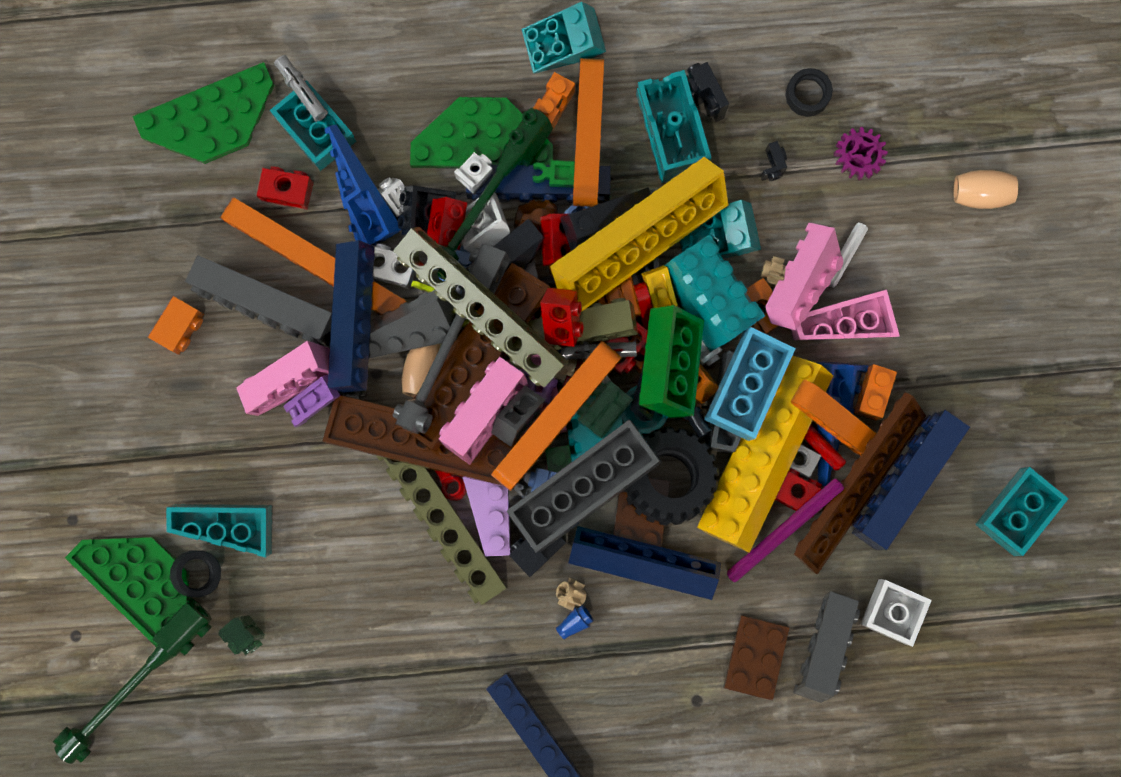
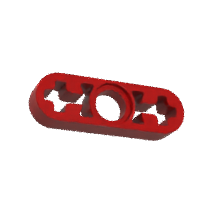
M642 282L633 285V289L636 293L641 312L639 316L641 326L648 331V321L652 305L646 283Z

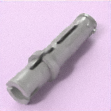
M287 55L277 58L274 64L285 78L286 85L294 90L316 122L325 118L328 112L303 80V74L295 69Z

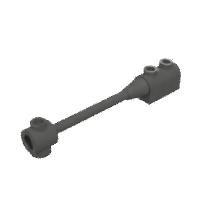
M482 244L480 249L473 248L470 253L469 261L473 264L469 272L495 294L511 260L506 252ZM461 286L460 297L464 298L465 289ZM456 314L416 399L406 400L404 405L398 404L395 407L393 417L397 419L395 424L415 434L419 432L424 434L428 431L433 417L431 414H428L429 411L424 403L464 320L467 319L466 317L462 318Z

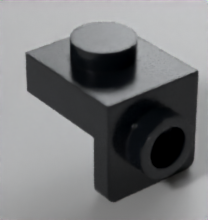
M778 141L769 143L765 150L772 168L762 172L760 176L762 181L769 179V181L780 179L787 169L785 149L779 146Z

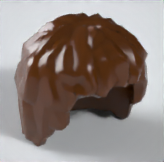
M546 199L544 201L530 200L529 203L519 205L514 218V229L527 219H530L541 232L540 217L548 214H558L557 205Z

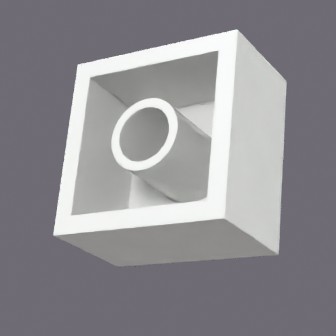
M879 579L860 625L913 647L932 600L887 580Z

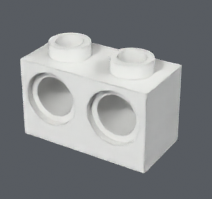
M377 244L374 248V260L377 257H384L385 263L381 267H373V279L411 289L415 271L409 267L405 273H397L396 268L401 264L397 260L398 256L393 251H390L391 248L389 246Z

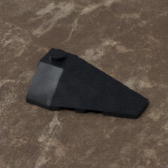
M649 187L560 217L570 250L575 249L578 245L595 235L596 232L602 230L616 218L651 195Z
M527 219L493 247L506 252L511 261L507 269L514 263L523 270H526L528 264L533 261L545 236L530 219ZM470 264V265L466 268L468 271L470 270L472 264ZM458 285L456 288V291L459 294L461 293L460 285ZM478 302L475 310L478 311L482 304Z

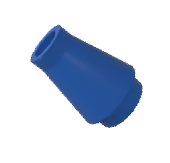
M581 605L579 608L575 607L563 622L556 627V630L565 640L567 637L589 628L590 623L594 620L589 611Z

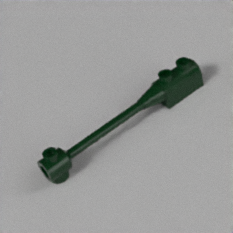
M530 108L523 113L522 121L516 130L509 134V140L504 146L495 175L449 244L440 245L457 261L459 260L456 253L457 248L504 177H507L519 164L528 167L552 132L553 127L548 117L541 111ZM439 268L438 277L445 280L446 272Z
M191 597L156 633L152 640L158 646L148 657L146 663L83 729L75 727L70 729L66 727L53 740V743L56 745L54 750L60 759L69 764H73L76 760L81 763L91 753V750L88 748L91 745L89 736L151 671L157 669L172 657H176L179 653L185 656L195 645L191 641L197 635L202 638L211 629L212 626L208 623L212 618L197 601Z

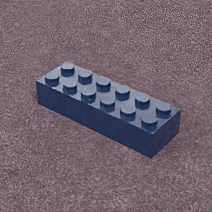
M943 410L933 413L932 416L927 415L920 425L923 429L919 435L915 434L908 442L907 447H909V450L905 455L901 454L895 461L893 466L896 469L891 475L887 474L880 484L882 489L879 494H874L867 502L868 510L864 515L860 514L854 521L852 526L855 529L852 534L875 550H887L969 430L970 426L948 411Z

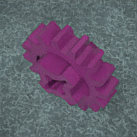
M860 127L858 133L853 128L849 131V135L844 133L841 136L842 141H838L836 144L838 150L834 152V156L840 157L835 164L843 165L840 172L849 171V178L856 174L858 180H861L864 174L868 179L873 176V172L877 174L881 170L880 166L886 163L883 157H886L888 151L882 150L886 142L878 141L881 135L878 134L874 137L872 135L873 129L865 133L863 127ZM848 143H850L851 145L849 147L851 151L846 153V146ZM859 151V153H863V152H864V153H866V154H865L864 157H863L862 154H859V155H858V154H856V152ZM876 153L875 161L871 164V156Z

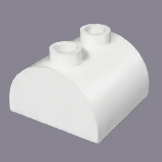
M495 192L462 240L464 249L470 253L473 248L480 249L482 244L493 247L510 234ZM478 199L467 206L465 218Z

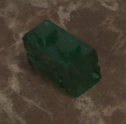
M608 381L606 385L601 383L593 392L596 398L591 404L585 402L577 412L580 416L578 422L600 440H602L633 400L611 381Z
M249 615L235 617L220 629L218 633L225 643H229L228 647L234 655L244 653L245 656L258 650L263 645L261 640L265 636L259 627H255L256 623Z

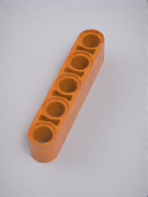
M802 380L790 401L805 415L860 456L866 450L868 441L877 434L820 387L807 380Z

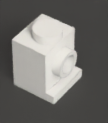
M474 152L459 169L457 168L454 171L455 177L474 194L493 174V170L490 167L492 162L484 154L478 156ZM475 165L479 167V171H471Z

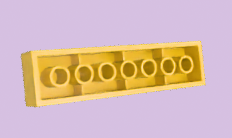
M703 157L672 178L668 183L552 264L550 267L557 289L577 291L578 301H581L582 311H584L727 207L728 198L724 171Z
M792 356L756 439L750 441L743 438L740 439L719 480L718 488L713 494L714 498L707 505L697 528L710 536L750 553L812 422L811 418L795 407L790 401L802 380H807L826 392L833 378V375L820 364Z

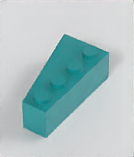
M174 504L166 507V532L234 548L238 551L249 552L266 558L272 554V505Z

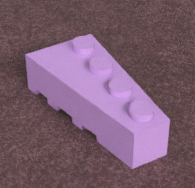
M463 477L485 556L510 555V516L507 513V510L510 508L509 490L506 487Z

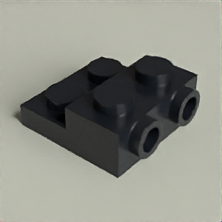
M708 62L701 65L700 63L693 64L687 69L688 75L686 76L692 98L696 106L705 102L704 108L707 115L713 117L715 122L724 119L729 102Z
M415 185L405 187L399 198L400 204L403 205V215H400L398 219V228L402 229L401 235L406 236L410 229L420 227L427 233L433 199L443 197L456 199V192Z

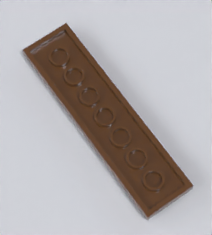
M512 263L504 273L494 295L528 324L541 307L540 302L547 288L551 287ZM483 305L477 311L480 315L484 313ZM495 319L494 328L497 331L502 332L503 324L500 320ZM471 321L452 345L424 403L429 411L428 414H431L433 417L428 431L424 434L421 432L415 434L406 430L435 452L442 444L439 440L441 436L439 433L442 427L447 422L451 423L456 416L455 410L463 401L466 403L471 396L470 390L477 381L481 382L486 376L485 370L492 361L496 362L499 357L503 359L506 355L504 351L500 352L495 349L491 344L492 340L485 334L481 335L476 332L472 327L473 323ZM514 336V337H513V339H512V343H513V344H514L515 341L517 340V338H518L517 336Z
M905 392L895 402L888 418L881 422L875 437L868 441L864 453L855 460L852 470L841 481L844 490L824 506V511L818 519L813 521L806 537L798 543L794 555L813 573L818 575L926 417L914 396Z
M341 395L334 400L322 442L505 487L491 474L520 438L510 447L492 434L469 465L448 450L443 444L435 452L402 427L395 424L397 420L393 417L395 408Z

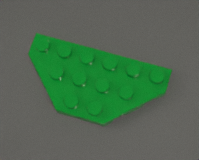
M262 62L132 117L144 141L157 144L167 150L207 164L249 146L255 126L259 123L264 112L268 96L274 89V83L266 64Z
M459 97L411 141L410 167L459 169L474 152L478 156L484 154L490 159L492 165H498L504 151V146L509 140V134L516 130L522 121L523 114L507 98ZM546 139L530 165L534 163L551 164V160H553V144L548 139Z
M154 537L81 540L65 557L155 647L158 644L152 640L153 637L189 600V597L180 594L173 587L170 579V569L176 558ZM183 567L182 579L189 587V571Z

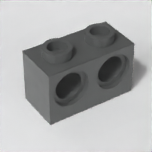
M524 386L496 416L491 433L512 447L539 417L545 399L527 386Z

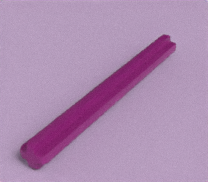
M836 478L828 483L754 547L750 553L746 554L727 571L729 579L735 583L843 491V484Z

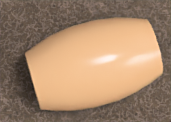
M977 170L960 174L955 177L954 181L955 203L977 209H993L1013 204L1017 200L1018 179L1014 175L995 170Z
M440 344L409 350L402 372L403 394L412 398L417 395L440 349Z

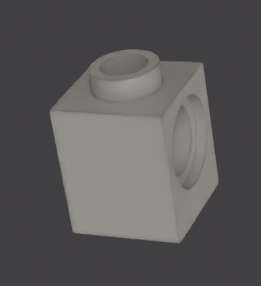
M800 445L798 453L803 455L804 462L801 466L792 462L790 468L798 471L800 476L809 478L821 455Z

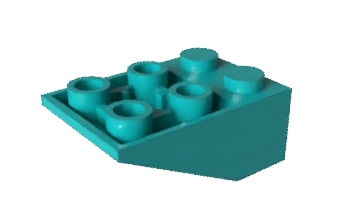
M579 2L521 29L534 74L580 62L581 58L591 59L606 52L595 9L584 2Z
M744 200L729 203L727 207L680 240L682 252H684L706 236L711 235L719 247V254L723 259L761 250L752 204Z

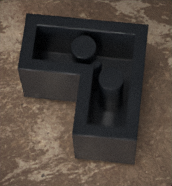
M560 537L543 551L536 553L527 540L524 541L520 538L510 547L513 552L509 556L531 577L566 542Z

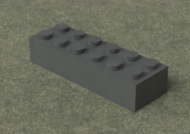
M197 255L185 282L192 286L190 290L197 293L198 296L207 300H211L213 297L212 300L225 308L232 310L234 306L236 311L241 312L240 314L248 318L254 319L257 316L259 321L271 328L276 329L278 325L280 330L292 337L298 338L301 335L305 341L328 347L331 339L332 313Z
M628 420L509 508L507 513L536 553L541 552L661 464L662 461L634 423Z

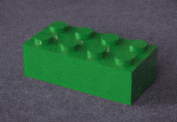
M675 305L650 309L639 405L670 418L694 416L704 320Z

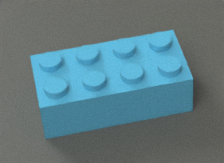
M752 327L746 329L741 336L704 420L748 441L756 439L796 348Z

